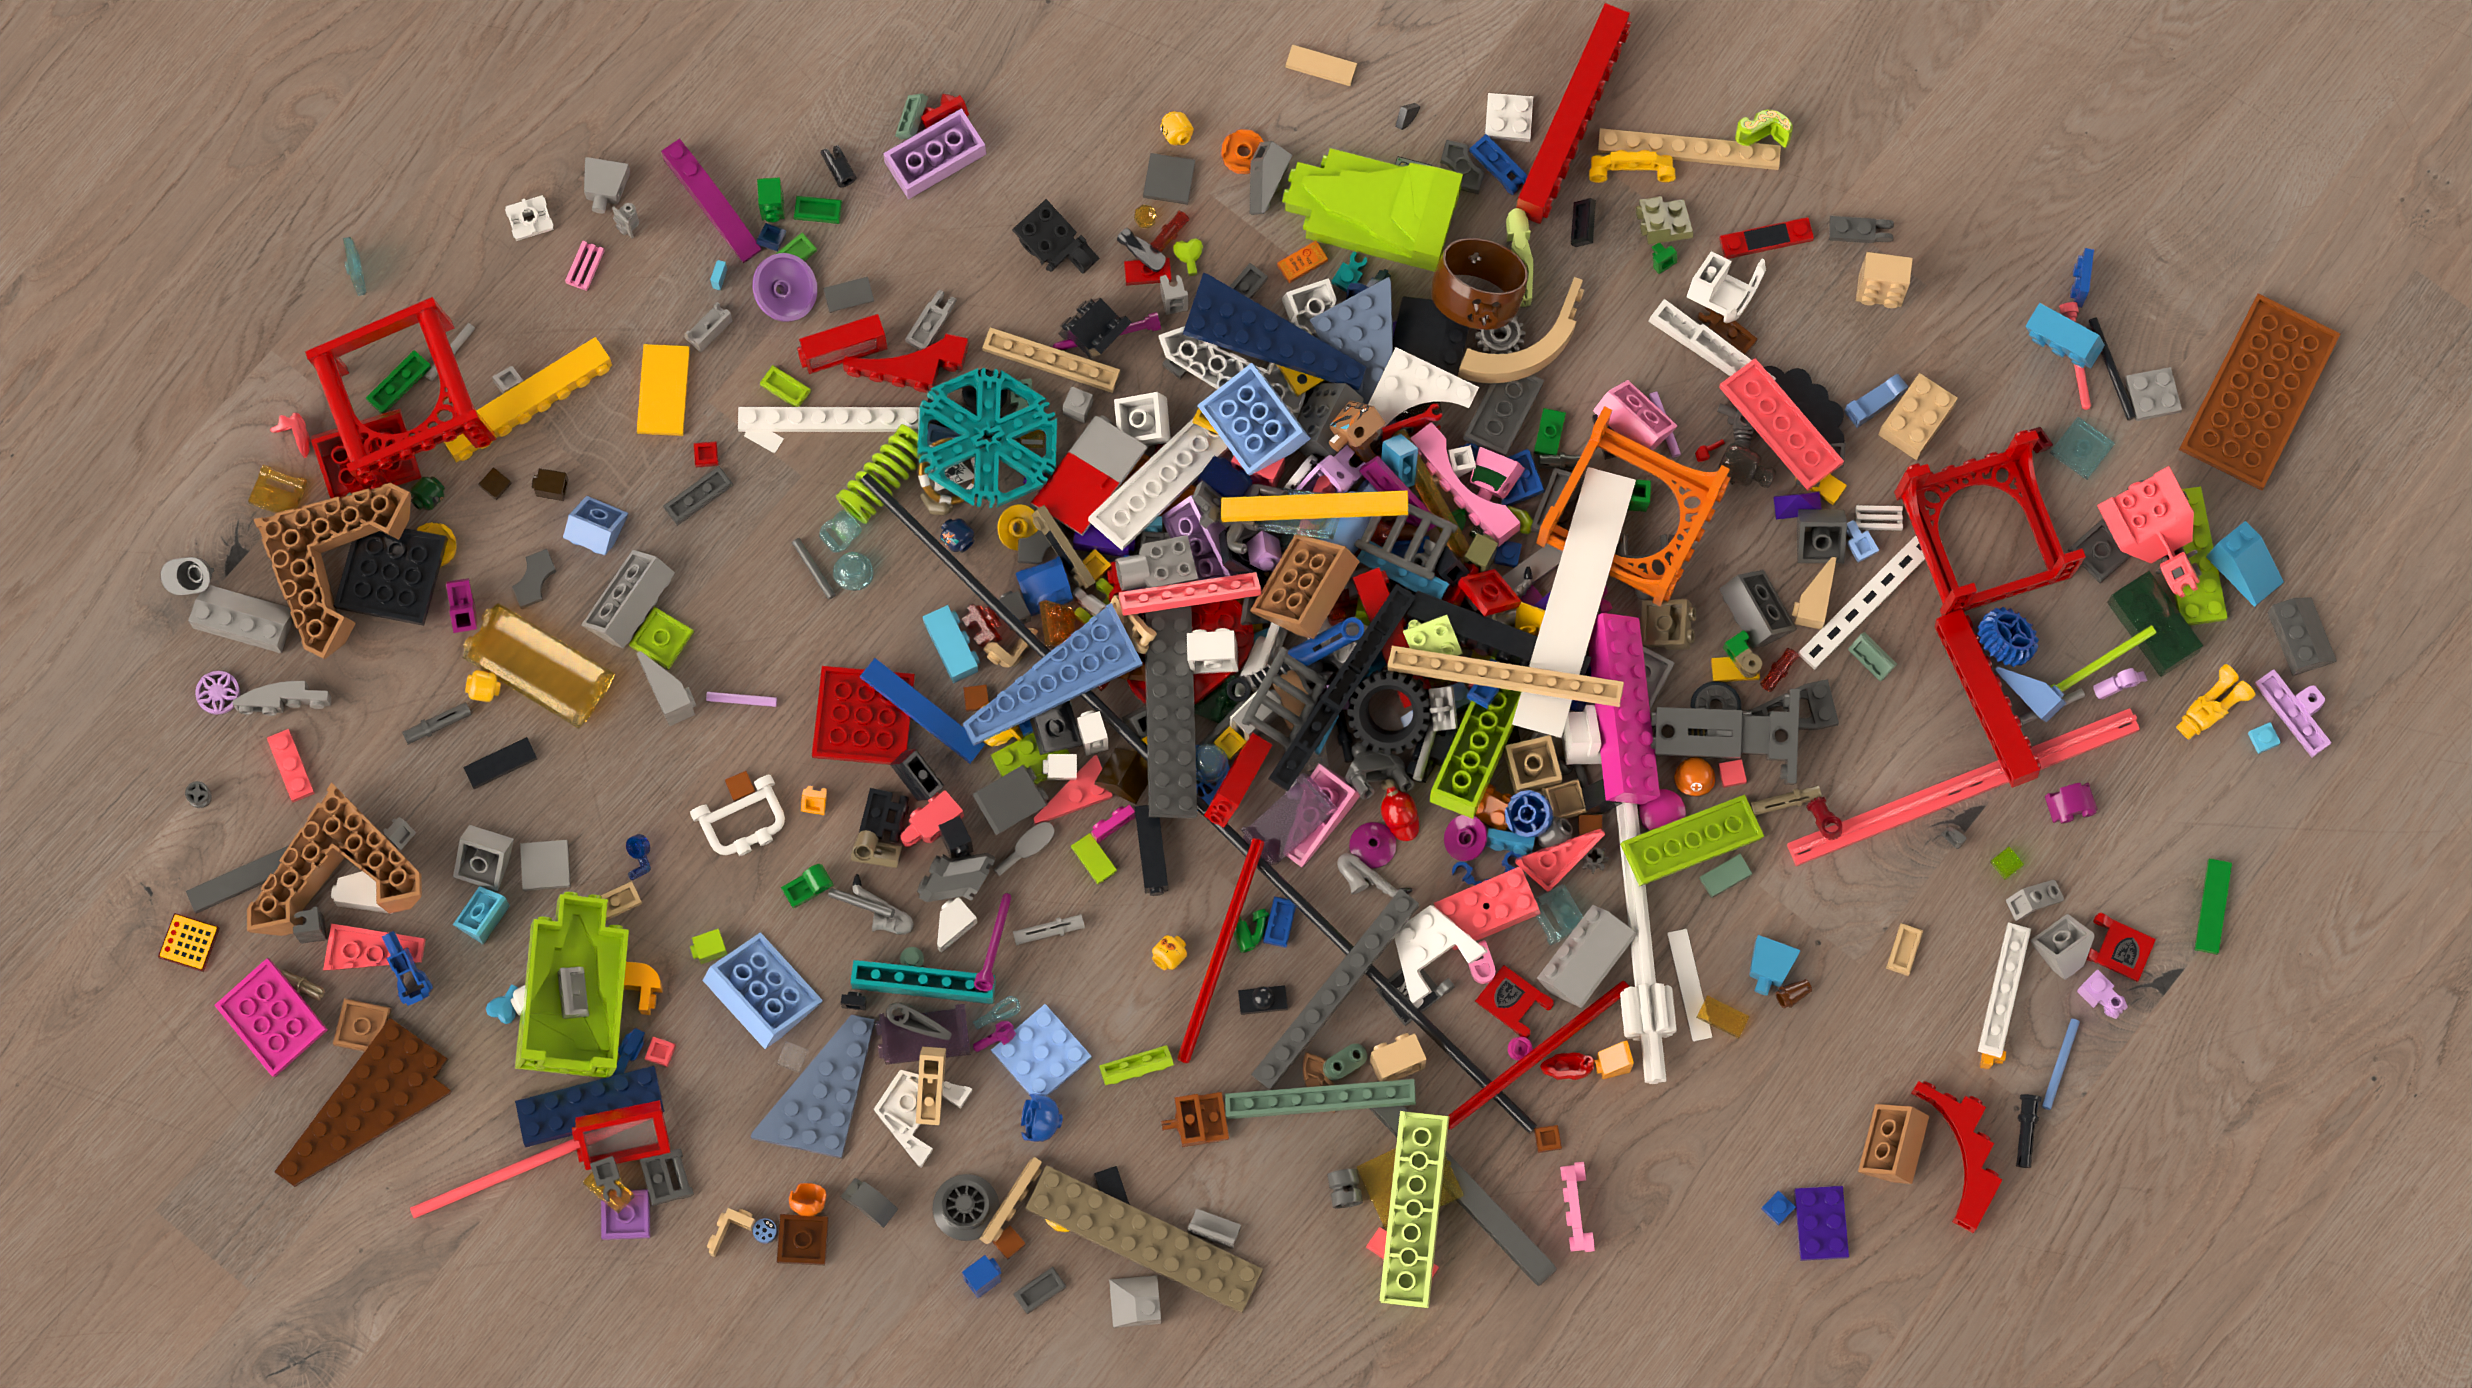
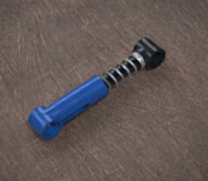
M1348 618L1319 633L1314 639L1310 638L1289 649L1288 654L1304 665L1309 666L1361 638L1364 633V625L1357 618ZM1352 622L1358 625L1359 632L1357 635L1350 636L1346 633L1348 623ZM1341 633L1342 638L1322 648L1321 643ZM1283 662L1277 675H1287L1288 671H1294V669ZM1267 664L1266 668H1260L1258 672H1252V675H1243L1229 682L1227 694L1230 699L1240 702L1254 694L1253 692L1258 690L1271 665ZM1236 683H1241L1245 687V693L1241 697H1236L1232 693V686Z

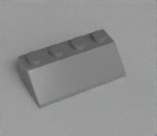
M632 550L581 625L611 645L624 648L631 641L632 635L638 626L644 622L645 616L651 607L657 603L658 597L664 588L670 584L675 572L659 558Z
M209 585L196 598L188 621L193 629L282 653L293 619L289 607Z
M1592 905L1537 979L1552 995L1582 1008L1636 937L1637 933L1610 912Z

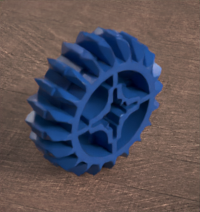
M2002 607L1991 610L1983 617L1978 626L1979 632L1977 634L1981 637L1979 642L1985 645L1984 650H1988L1991 653L1990 656L1996 657L1997 662L2003 661L2005 666L2010 664L2012 667H2015L2016 665L2021 666L2034 656L2038 648L2037 643L2039 639L2035 636L2037 632L2031 628L2033 624H2029L2026 618H2022L2019 612L2014 613L2011 608L2006 610V608Z

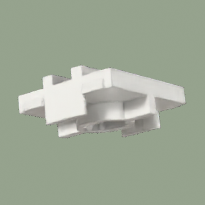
M543 195L528 200L524 198L522 202L506 206L505 211L507 217H509L513 229L512 233L516 241L553 230V223L549 217ZM535 215L532 221H524V217Z

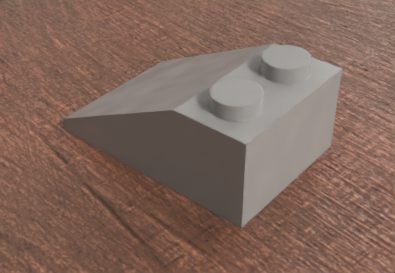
M641 651L636 653L669 726L694 716L693 708L696 707L689 687L684 689L678 679Z

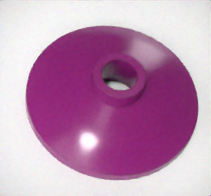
M1464 815L1457 816L1448 824L1445 830V848L1449 855L1456 860L1471 861L1477 858L1486 846L1487 830L1484 823L1476 816H1474V819ZM1471 835V841L1468 843L1467 838Z
M1376 822L1362 824L1351 835L1349 843L1350 853L1359 857L1369 868H1380L1388 864L1395 854V836L1383 824ZM1376 840L1378 844L1375 847H1371L1369 841Z

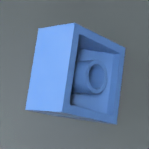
M586 496L569 514L563 538L575 545L591 549L594 553L606 555L614 546L628 517V513Z

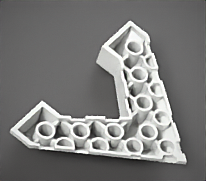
M1329 278L1286 292L1282 297L1289 322L1320 339L1310 319L1335 306L1337 299ZM1185 326L1158 336L1166 358L1217 390L1251 364L1231 352L1228 353L1218 348L1217 345L1183 335ZM1269 363L1267 370L1257 367L1297 420L1305 393L1297 397L1276 364Z

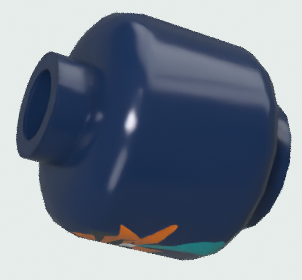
M948 519L941 526L943 531L941 532L940 539L952 552L960 551L963 553L975 541L973 539V529L963 519Z

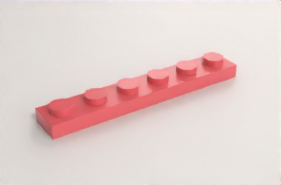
M1254 572L1119 592V602L1123 616L1259 596L1261 595V587L1257 573Z

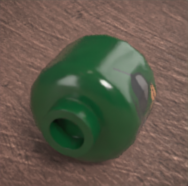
M433 476L430 478L422 477L410 489L411 503L419 510L422 508L428 511L433 510L443 500L445 488Z

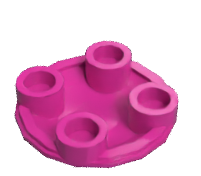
M1659 789V798L1645 804H1640L1639 814L1644 828L1651 831L1685 818V805L1675 792Z

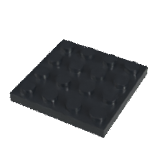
M405 528L399 540L382 531H378L352 541L334 607L340 610L424 626L448 538L443 535Z

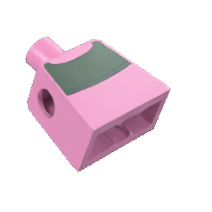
M1480 447L1475 462L1476 468L1473 469L1470 483L1479 489L1477 496L1484 500L1490 501L1492 495L1504 499L1525 468L1517 461Z

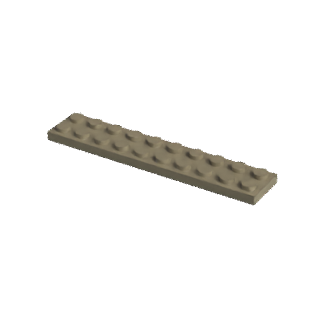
M1047 1165L1025 1210L1240 1313L1243 1312L1263 1270Z

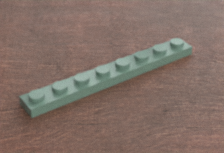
M1414 1079L1225 1094L1227 1119L1416 1105Z

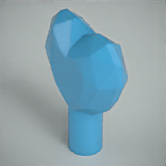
M511 984L505 996L491 1000L486 1007L487 1015L498 1017L504 1024L512 1023L515 1019L516 1011L511 1003V999L518 987Z

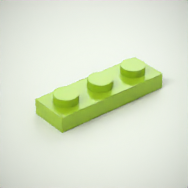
M1166 1045L1099 1065L1106 1086L1117 1084L1133 1077H1141L1146 1073L1156 1070H1164L1174 1064Z

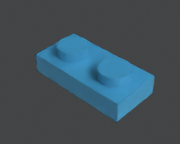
M1489 828L1486 847H1490L1495 851L1507 850L1513 851L1515 854L1526 855L1532 853L1535 837L1526 838L1516 833Z

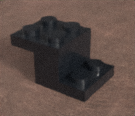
M1091 298L1089 301L1085 300L1076 309L1078 311L1076 315L1072 318L1068 317L1061 324L1063 329L1058 334L1064 340L1070 338L1091 358L1101 355L1132 322L1127 316L1119 317L1101 298L1095 300Z

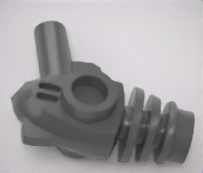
M1720 403L1717 412L1727 415L1728 424L1733 425L1736 449L1741 451L1749 450L1752 444L1754 428L1738 409Z

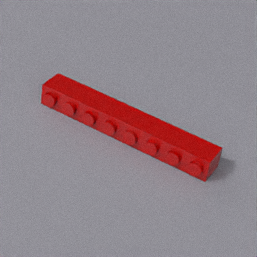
M1962 609L1936 618L1935 630L2011 787L2014 788L2037 779L2041 769L2039 758L2033 756L2030 750L2032 748L2028 736H2024L2020 729L2022 728L2020 719L2017 715H2013L2010 709L2012 708L2011 701L2007 695L2004 696L2001 690V680L1998 675L1994 676L1992 672V662L1989 656L1984 655L1981 649L1983 645L1979 642L1980 637L1975 635L1972 630L1971 618L1969 615L1965 616Z

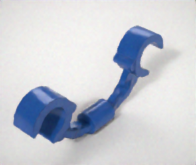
M1511 851L1505 855L1501 864L1505 866L1504 873L1515 869L1514 866L1508 864L1507 860L1510 857H1522L1520 854H1515ZM1457 862L1453 866L1452 875H1454L1459 867L1466 869L1467 873L1462 878V882L1465 881L1468 885L1482 883L1481 881H1474V877L1470 874L1473 868L1466 862Z

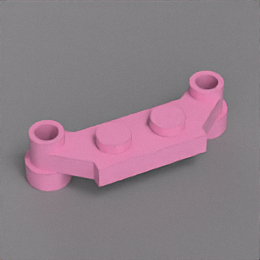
M1575 1162L1574 1165L1560 1167L1562 1181L1567 1180V1188H1563L1564 1202H1569L1570 1211L1566 1212L1567 1226H1572L1574 1236L1569 1237L1571 1252L1581 1250L1593 1252L1595 1251L1593 1232L1583 1233L1577 1189L1578 1181H1586L1584 1162Z

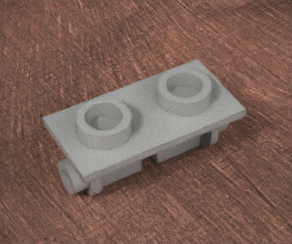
M626 203L619 210L613 206V219L617 223L615 225L616 228L623 235L628 234L633 239L632 231L639 225L635 206L632 203Z

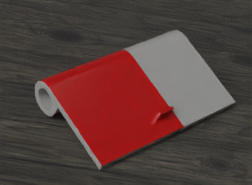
M1103 415L1100 417L1094 416L1053 474L1048 478L1047 483L1031 501L1030 505L1035 510L1045 505L1053 518L1083 536L1091 526V523L1088 521L1089 516L1119 488L1148 447L1113 426L1107 417Z

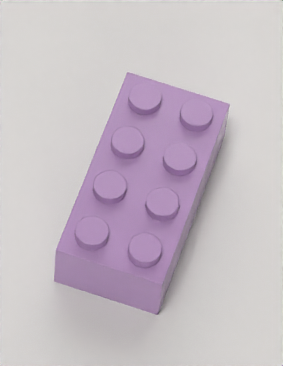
M961 108L883 154L886 166L909 200L985 156L986 148Z

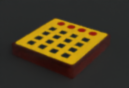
M174 913L158 958L204 972L220 928Z

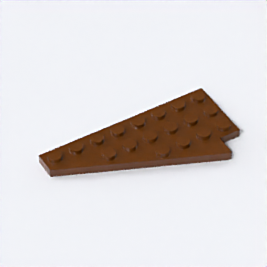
M390 1018L274 1172L296 1187L450 1095L452 1091L434 1079L448 1059Z

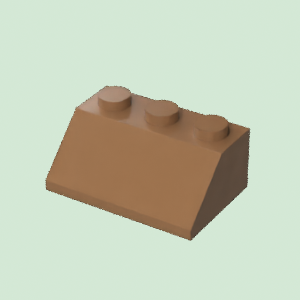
M1875 1104L1858 1172L1893 1183L1912 1184L1929 1116L1914 1107Z

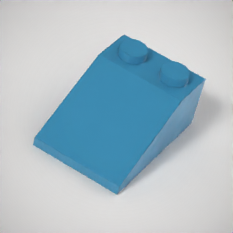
M2246 521L2219 541L2206 556L2254 607L2284 583L2262 537Z

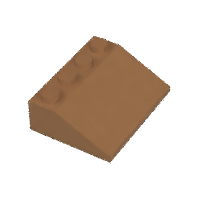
M1295 534L1250 611L1297 635L1314 639L1360 561L1345 546Z

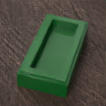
M796 196L794 220L840 224L842 200Z

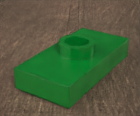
M1543 408L1534 453L1557 455L1566 415L1565 412Z

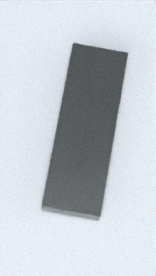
M718 466L663 505V508L678 526L731 488L733 483Z

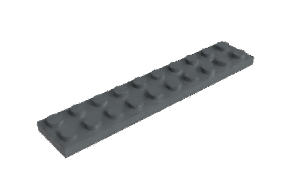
M1191 606L1144 613V623L1157 633L1154 640L1149 642V649L1145 654L1149 817H1197L1193 671L1190 670L1187 655V633H1192Z

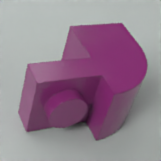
M470 579L446 582L453 633L476 630L477 615Z

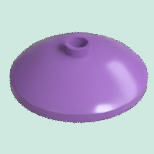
M778 253L769 256L757 267L753 277V293L757 304L764 313L775 320L791 322L804 317L814 306L817 297V282L813 271L801 258L788 253ZM776 287L780 288V294L776 291Z

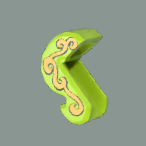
M1762 110L1756 113L1753 121H1750L1748 117H1743L1739 120L1735 139L1740 145L1750 146L1771 134L1774 140L1785 148L1790 144L1793 125L1785 115L1778 111Z

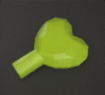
M1197 238L1191 239L1188 242H1176L1173 246L1174 254L1180 261L1187 264L1189 276L1197 275L1195 262L1202 253V242Z

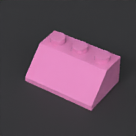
M1629 380L1609 390L1593 410L1599 417L1604 406L1612 409L1608 425L1615 432L1652 451L1677 428V425Z

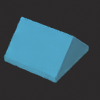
M479 886L453 925L484 944L510 905L504 896Z

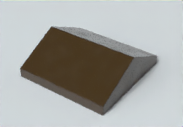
M1115 748L1094 784L1136 805L1148 785V762L1136 751Z

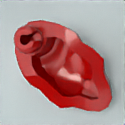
M1573 1052L1555 1054L1552 1058L1542 1062L1540 1068L1543 1074L1551 1076L1556 1080H1578L1591 1074L1595 1065L1593 1057Z

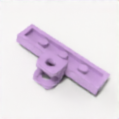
M2274 669L2255 682L2254 685L2311 758L2331 745V741L2311 717L2321 709L2325 702V697L2316 686L2305 688L2295 697ZM2308 698H2313L2315 702H2310Z

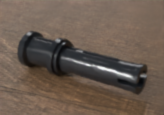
M2021 1094V1113L2018 1115L2020 1134L2016 1167L2031 1168L2035 1124L2039 1121L2037 1111L2038 1102L2041 1101V1097Z

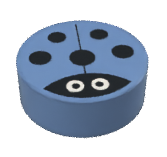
M760 1219L753 1226V1235L760 1243H770L777 1236V1227L770 1219Z

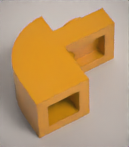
M626 962L624 989L641 991L639 1011L642 1015H651V1008L655 1009L656 994H653V992L663 993L661 980L657 972L649 965Z

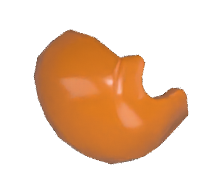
M812 1183L798 1184L794 1193L793 1191L790 1192L789 1205L793 1211L801 1216H814L824 1209L827 1196L826 1190Z

